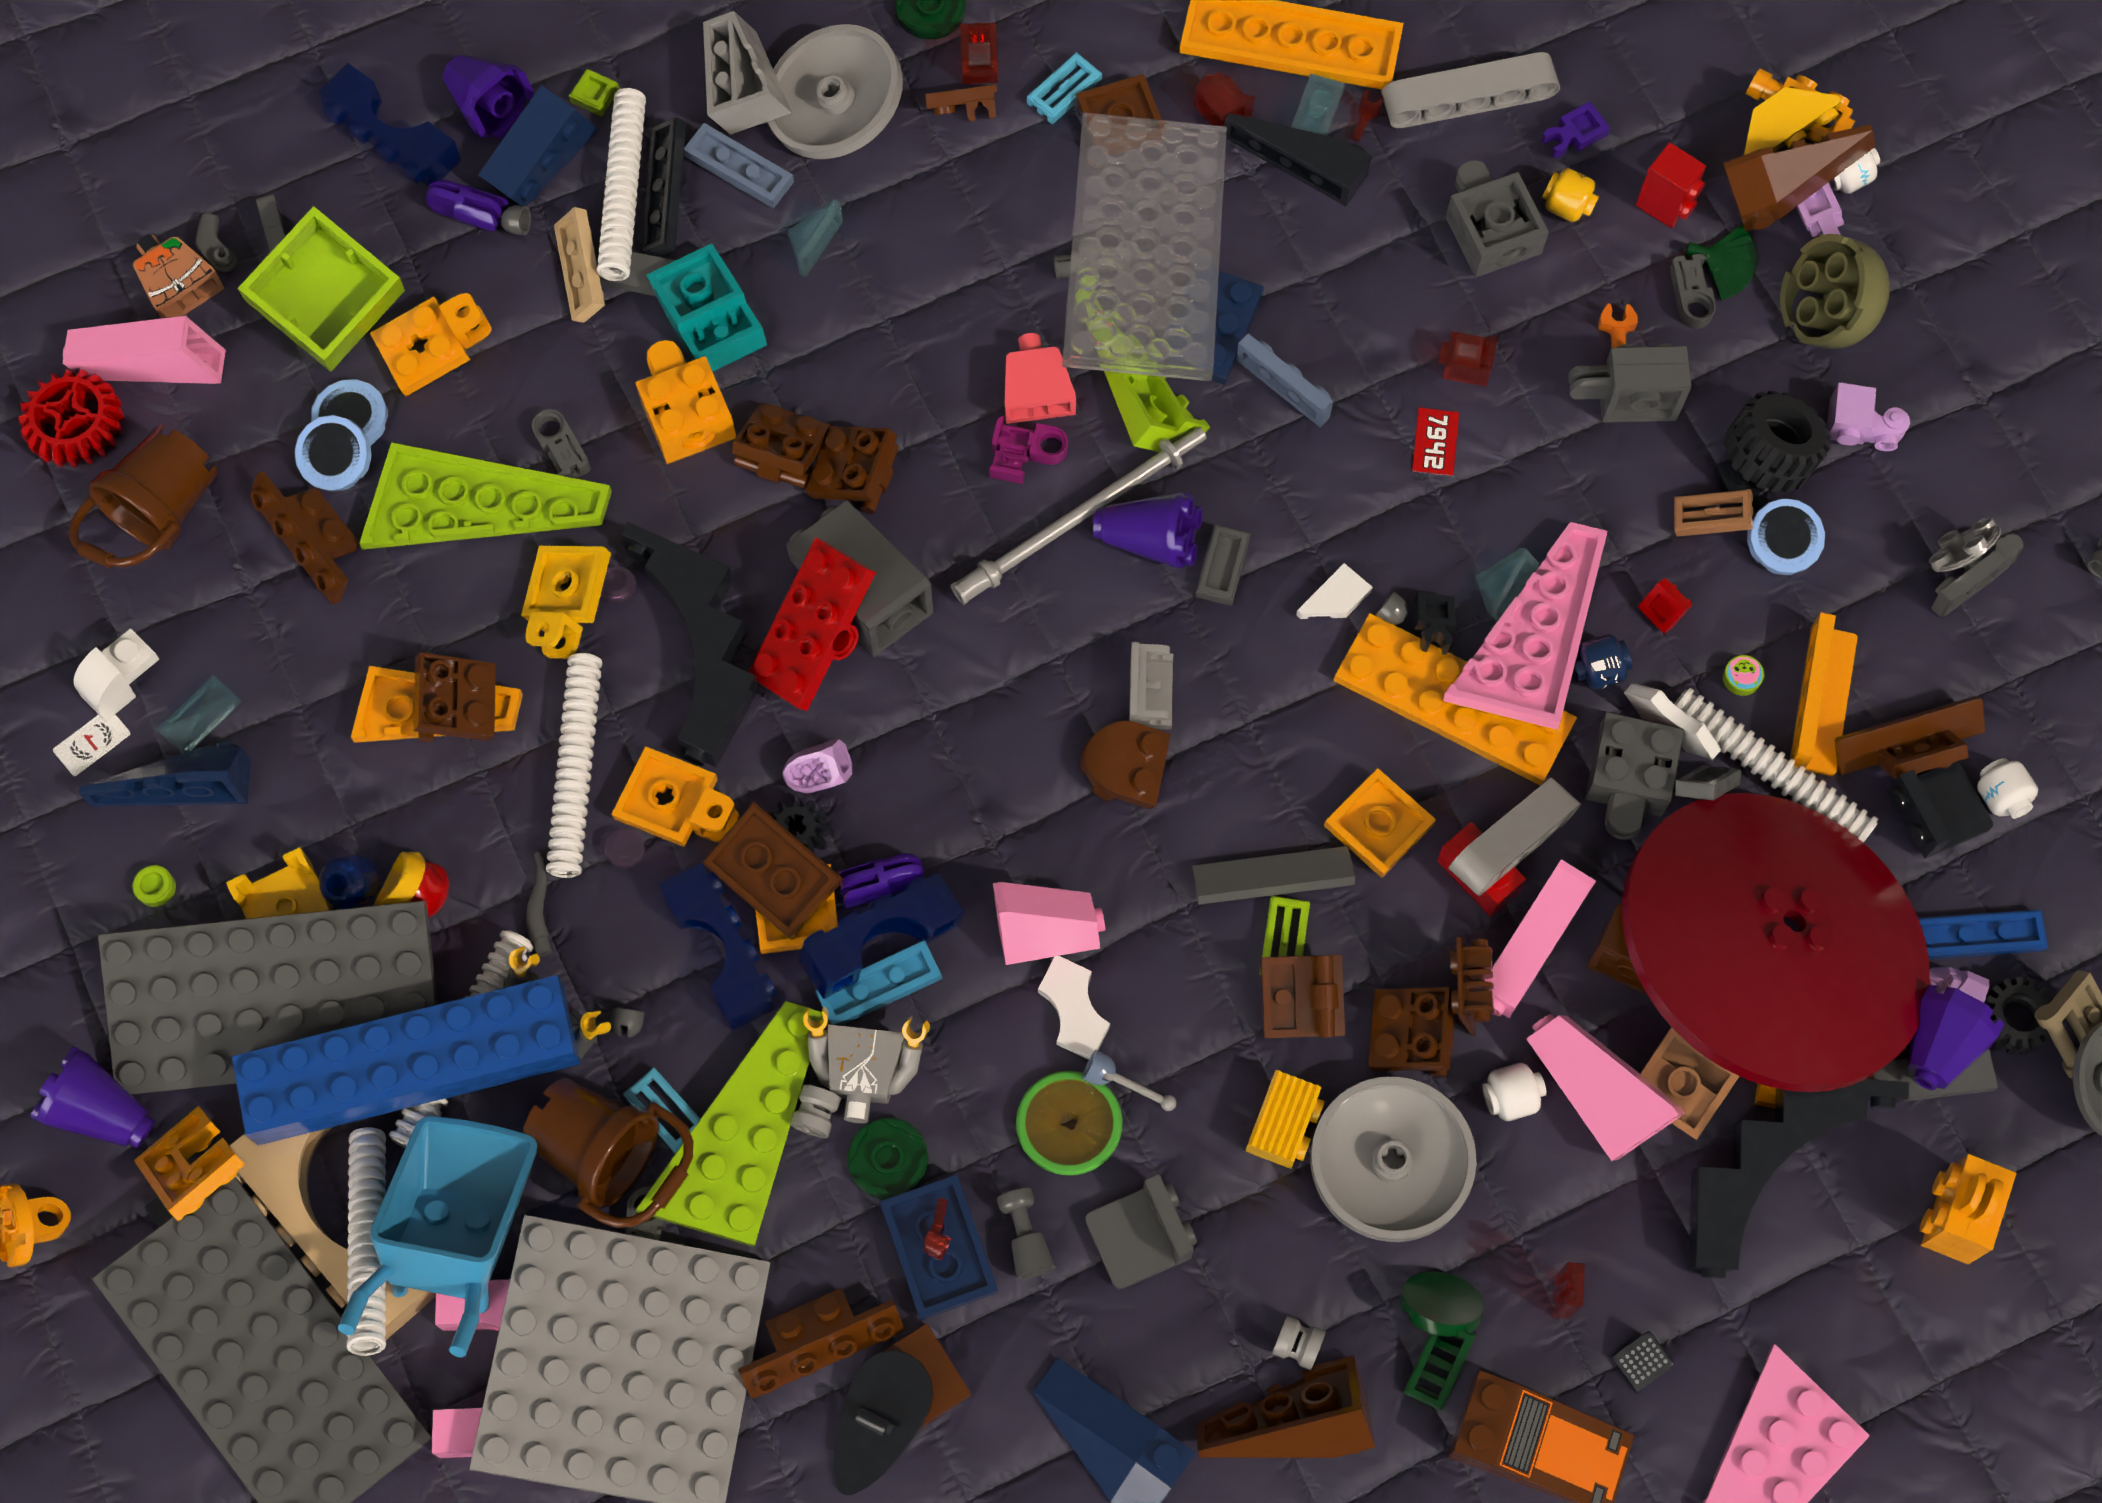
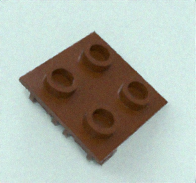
M1457 937V950H1451L1450 953L1451 971L1453 975L1457 974L1458 989H1452L1451 992L1452 1010L1454 1014H1458L1460 1024H1464L1471 1036H1475V1021H1490V1014L1494 1013L1493 991H1490L1494 989V984L1488 981H1474L1493 977V971L1486 970L1493 969V950L1488 946V940L1486 939L1472 940V946H1466L1462 938Z

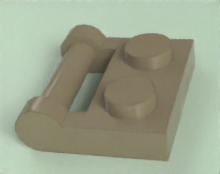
M2079 970L2073 974L2050 1004L2041 1006L2035 1012V1018L2039 1026L2048 1031L2063 1058L2062 1067L2069 1078H2072L2077 1050L2062 1021L2066 1018L2080 1044L2086 1034L2094 1026L2102 1022V993L2091 973Z

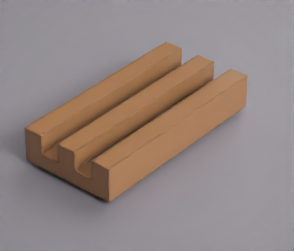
M1751 489L1674 497V532L1676 536L1753 529V494ZM1743 503V506L1740 507H1715L1706 508L1705 510L1683 512V508Z

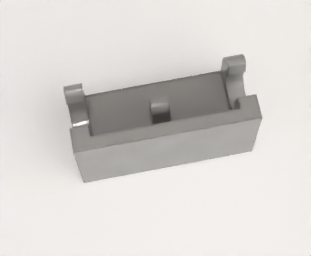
M1132 642L1129 721L1154 729H1172L1173 654H1170L1169 646Z

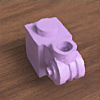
M1839 382L1829 400L1827 430L1830 432V440H1836L1843 445H1863L1864 442L1875 443V448L1880 451H1893L1898 448V442L1908 430L1910 418L1903 409L1897 407L1888 409L1883 416L1876 413L1874 410L1876 388Z

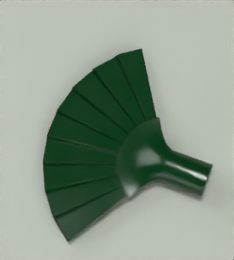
M1742 224L1721 241L1710 247L1689 241L1685 250V255L1689 257L1695 254L1705 256L1704 263L1708 268L1709 274L1711 273L1721 301L1732 298L1740 293L1749 284L1757 265L1755 245L1750 234L1747 233Z

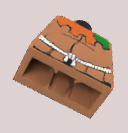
M147 235L138 242L137 249L142 254V257L134 261L133 267L160 319L184 316L225 289L214 268L178 237H171L161 244L155 235Z

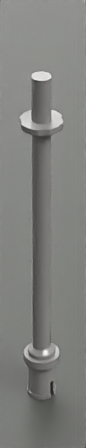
M1197 427L1173 444L1166 438L1162 439L1159 443L1161 452L996 561H986L983 559L977 563V569L951 584L953 593L965 605L969 600L987 588H996L1001 584L1000 580L1003 573L1094 514L1098 508L1105 507L1168 464L1175 469L1182 467L1183 462L1180 456L1207 439L1204 431Z

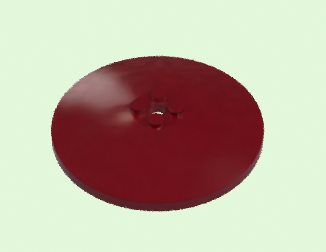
M1728 793L1723 794L1714 801L1700 799L1678 809L1665 818L1650 833L1636 852L1627 873L1622 897V924L1630 960L1646 994L1659 1013L1686 1042L1706 1058L1729 1072L1768 1087L1787 1091L1821 1092L1845 1088L1864 1081L1889 1064L1909 1044L1919 1028L1921 999L1930 984L1929 956L1925 937L1916 912L1900 883L1881 859L1846 828L1815 810L1786 799L1762 794ZM1784 917L1792 919L1797 924L1799 932H1795L1785 925Z

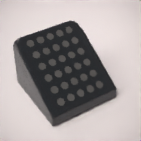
M1647 1331L1611 1357L1636 1393L1674 1366L1673 1361L1650 1331Z

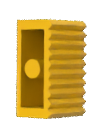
M1275 1070L1245 1152L1292 1169L1295 1159L1303 1161L1311 1138L1304 1136L1309 1121L1317 1124L1325 1103L1324 1100L1318 1099L1321 1087L1311 1082H1306L1303 1079H1298L1288 1073H1283L1280 1070Z

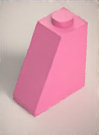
M1006 882L993 883L999 934L1006 965L1100 948L1099 932L1105 931V922L1102 908L1094 909L1091 893Z

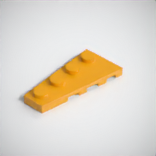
M369 666L351 734V739L354 743L418 738V732L413 731L415 673ZM495 685V732L515 730L523 697L521 689Z

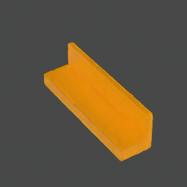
M1820 612L1811 626L1790 759L1795 760L1794 765L1798 768L1803 766L1806 768V771L1834 776L1838 766L1835 739L1843 734L1858 636L1854 633L1834 629L1836 615Z

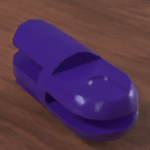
M444 179L433 181L425 194L426 202L433 211L490 232H495L497 224L501 220V215L509 204L507 199Z
M903 853L882 860L879 858L838 870L836 873L844 879L839 884V888L843 895L844 905L849 909L889 897L892 893L918 885L923 879L924 868L922 867V861L917 855Z

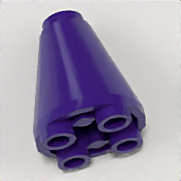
M1184 492L1107 505L1105 509L1098 508L1095 512L1093 534L1096 539H1102L1104 543L1170 567L1184 568L1186 565L1194 566L1197 558V545L1193 543L1195 529H1200L1202 524V508L1194 506V499L1191 494Z
M73 1046L61 1064V1067L64 1069L60 1075L51 1073L39 1092L43 1097L34 1107L30 1117L45 1126L124 1147L130 1144L138 1149L151 1131L155 1120L147 1116L148 1111L88 1053Z

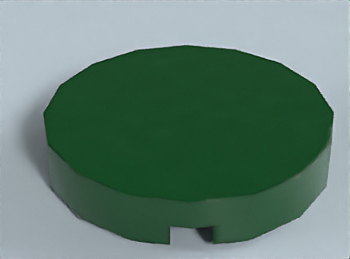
M896 0L895 11L899 24L907 33L920 39L935 40L947 37L959 28L965 17L966 0Z
M892 1117L880 1118V1120L872 1123L869 1122L862 1126L852 1138L847 1153L849 1173L857 1187L870 1197L882 1200L916 1189L925 1178L929 1164L927 1145L919 1130L907 1121Z
M1421 1272L1409 1277L1403 1284L1400 1295V1308L1402 1312L1406 1310L1410 1315L1409 1321L1416 1327L1431 1334L1451 1337L1458 1336L1459 1331L1467 1329V1333H1470L1478 1327L1484 1312V1300L1476 1288L1459 1277L1441 1272Z

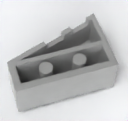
M735 11L704 21L707 115L731 135L791 114L792 111L757 32Z

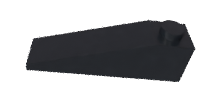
M1229 113L1225 118L1223 135L1225 139L1345 207L1369 174L1372 156L1367 154L1357 144H1350L1341 138Z

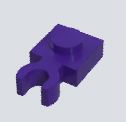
M1589 101L1560 117L1559 127H1550L1545 130L1541 142L1543 144L1551 140L1559 142V145L1555 146L1552 152L1553 158H1559L1566 153L1568 146L1571 144L1579 152L1608 136L1610 126Z

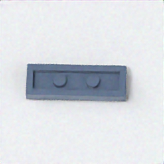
M703 123L684 147V156L773 209L794 183L793 174Z
M1247 334L1238 343L1236 361L1321 428L1330 418L1333 405L1328 392L1319 385H1312L1302 377V373L1295 365L1282 361L1263 340L1257 341L1250 334Z

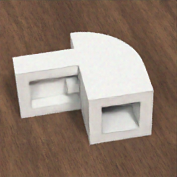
M130 628L102 652L95 647L83 659L76 670L74 686L80 696L107 722L136 698L129 684L155 664L159 658Z

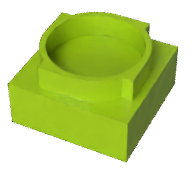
M314 206L238 287L242 297L250 306L330 372L405 291L398 275Z

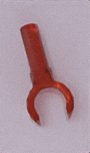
M1370 90L1364 91L1359 107L1361 115L1351 136L1352 140L1358 142L1370 119L1378 117L1383 102V95L1380 96L1378 102L1371 103L1367 100Z
M939 1198L937 1201L934 1220L924 1240L925 1253L939 1260L943 1259L951 1242V1238L940 1234L948 1200Z

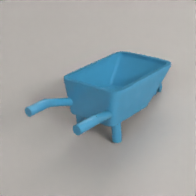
M436 1116L420 1119L414 1127L371 1227L370 1237L381 1267L352 1292L338 1325V1330L345 1335H353L369 1297L388 1281L391 1285V1293L395 1297L405 1296L408 1288L465 1299L464 1313L449 1348L452 1355L464 1357L478 1325L479 1313H484L489 1309L488 1284L511 1227L536 1156V1140L528 1134L473 1121Z

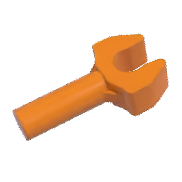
M1610 303L1606 305L1600 315L1598 329L1611 335V348H1617L1626 344V334L1634 331L1637 326V314L1631 305L1627 304L1623 312V321H1616L1612 317V305Z

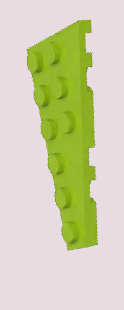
M391 442L359 544L362 550L600 526L603 524L612 490L610 485Z
M785 1001L691 1132L694 1147L693 1159L687 1170L689 1175L666 1208H661L653 1218L750 1247L755 1246L790 1129V1121L795 1112L810 1062L807 1036L810 1030L805 1027L803 1022L807 1007ZM809 1008V1018L814 1022H819L823 1018L822 1012ZM683 1145L635 1212L640 1213L652 1203V1197L675 1165H679L683 1156Z

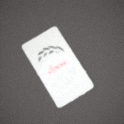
M116 714L107 722L100 715H97L53 748V752L73 776H77L130 736L131 733Z

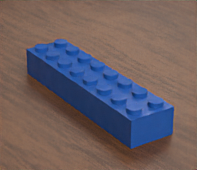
M558 975L232 1056L245 1135L258 1146L581 1064L565 987Z

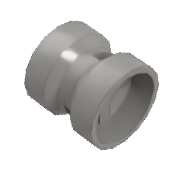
M803 1085L799 1096L801 1105L799 1110L793 1113L790 1126L812 1136L828 1138L832 1127L830 1118L832 1113L838 1110L841 1097L820 1087Z
M1287 1315L1272 1355L1282 1359L1291 1357L1297 1360L1299 1366L1311 1370L1326 1331L1315 1326L1311 1328L1304 1327L1298 1319ZM1300 1331L1302 1332L1301 1338L1297 1345L1296 1351L1292 1352V1348L1296 1341L1297 1335Z

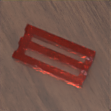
M1567 1262L1554 1276V1285L1561 1286L1553 1294V1301L1560 1303L1553 1309L1552 1318L1570 1319L1583 1306L1585 1264Z

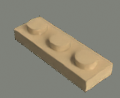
M573 207L554 224L571 319L584 323L605 306L600 277L597 273L598 263L595 257L587 210Z

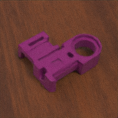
M1004 416L999 417L992 438V451L995 453L993 464L990 465L989 469L990 478L1023 484L1025 477L1024 471H1021L1023 463L1032 461L1055 465L1062 462L1068 453L1066 433L1058 427L1036 423L1035 431L1004 425ZM1047 438H1055L1061 442L1062 447L1056 453H1047L1042 450L1040 445Z

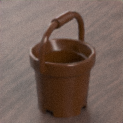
M165 425L155 426L148 436L112 470L101 472L89 483L90 496L78 508L70 521L68 536L71 545L78 550V554L81 557L107 568L137 565L151 558L159 550L171 549L181 534V524L206 488L217 476L218 470L216 466L208 472L207 468L203 465L209 458L205 451L181 432L174 429L169 436L161 433ZM96 504L120 529L149 547L133 556L116 557L115 554L88 542L80 541L78 535L79 526L86 514Z
M567 1077L559 1079L550 1085L543 1094L551 1098V1100L544 1109L536 1105L533 1106L525 1122L523 1133L532 1136L536 1140V1155L577 1185L578 1196L581 1197L578 1202V1208L599 1222L615 1228L634 1227L650 1220L661 1208L665 1209L689 1175L687 1170L693 1159L694 1140L688 1126L675 1114L654 1102L650 1103L646 1109L636 1105L623 1106L575 1083ZM657 1116L670 1123L679 1131L683 1140V1156L679 1165L674 1166L652 1197V1203L644 1211L631 1217H615L598 1209L613 1205L629 1191L640 1177L656 1145L659 1131Z

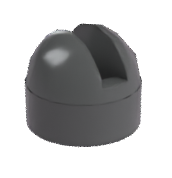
M523 205L507 207L501 215L500 222L502 227L508 233L514 235H527L531 226L529 208Z
M1392 592L1377 610L1375 616L1387 623L1399 625L1408 614L1407 603L1397 593Z
M613 1008L611 1027L614 1033L621 1037L624 1027H628V1038L636 1036L641 1031L645 1013Z

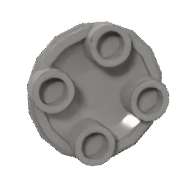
M1984 517L1974 523L1971 529L1959 533L1958 530H1952L1944 534L1937 541L1940 549L1929 559L1931 568L1936 572H1947L1974 562L1995 544L2000 537L2001 528L1996 525L1992 517Z

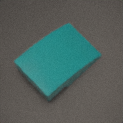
M712 243L646 274L661 307L691 361L706 356L711 370L714 372L767 346L761 324L748 306L743 291Z

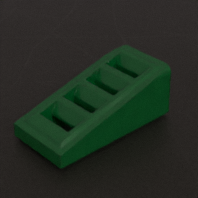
M1467 1329L1459 1331L1458 1336L1455 1337L1463 1340L1461 1348L1439 1338L1438 1335L1430 1333L1403 1393L1442 1411L1477 1332L1467 1333ZM1433 1346L1457 1356L1454 1363L1431 1353ZM1426 1362L1448 1371L1447 1379L1424 1369ZM1419 1377L1442 1387L1440 1395L1418 1385Z

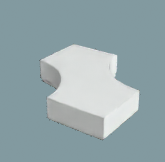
M1632 683L1624 692L1642 719L1684 729L1681 747L1685 752L1713 760L1721 751L1720 746L1704 722L1680 710L1666 697L1662 690Z
M1054 956L1038 988V993L1051 1002L1058 1013L1060 1032L1056 1045L1089 1060L1095 1050H1099L1110 1028V1023L1097 1014L1089 1000L1088 986L1092 971L1061 956Z

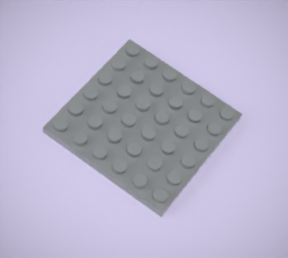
M524 1215L469 1470L651 1503H726L747 1390L738 1369L752 1363L770 1262Z

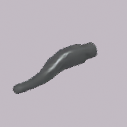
M535 852L534 858L537 865L536 883L527 903L525 923L529 940L533 943L535 952L539 957H543L552 953L548 939L550 935L543 915L547 875L541 853Z

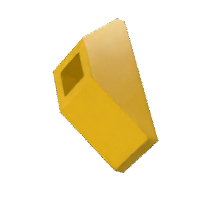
M1784 87L1753 109L1744 155L1768 147L1772 148L1773 153L1784 145L1790 149L1792 142L1803 140L1807 137L1805 133L1807 129L1816 123L1819 127H1823L1839 115L1836 110L1841 107L1840 98L1838 95Z

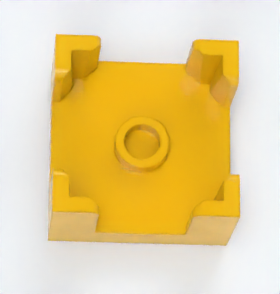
M300 847L282 856L288 865L287 867L252 883L245 874L226 882L234 901L242 908L246 919L333 910L330 902L327 901L329 899L325 898L327 896L324 895L325 891L311 861Z

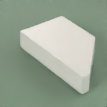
M1343 563L1297 610L1296 616L1300 619L1316 616L1347 618L1371 593L1373 587Z

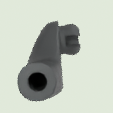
M202 214L195 236V246L200 255L217 272L228 273L236 267L237 258L218 239L220 219L213 214Z

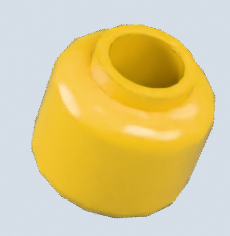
M1565 168L1560 173L1554 172L1541 198L1546 200L1545 207L1549 212L1570 222H1576L1582 214L1590 216L1599 196L1593 194L1595 190L1593 179L1571 168Z

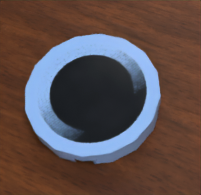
M357 379L341 380L329 385L317 396L312 406L311 421L319 417L331 415L352 420L366 434L371 446L382 436L386 428L385 423L388 418V409L381 393L371 384Z
M335 415L319 417L307 424L298 436L295 447L296 465L303 478L314 487L332 492L347 490L354 486V483L363 478L367 473L372 457L370 441L362 429L352 420Z
M1780 499L1766 504L1752 518L1753 529L1748 530L1747 543L1752 557L1757 563L1760 562L1766 567V570L1774 574L1792 575L1806 570L1818 560L1824 548L1825 531L1820 517L1810 506L1793 499Z

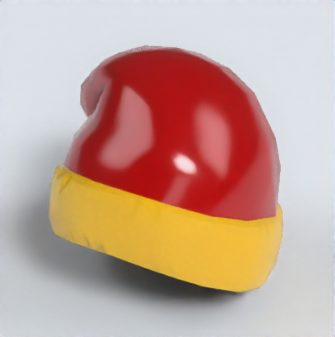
M401 852L395 860L373 906L427 900L428 918L438 913L447 901L450 887L447 872L437 863L425 862L420 852Z

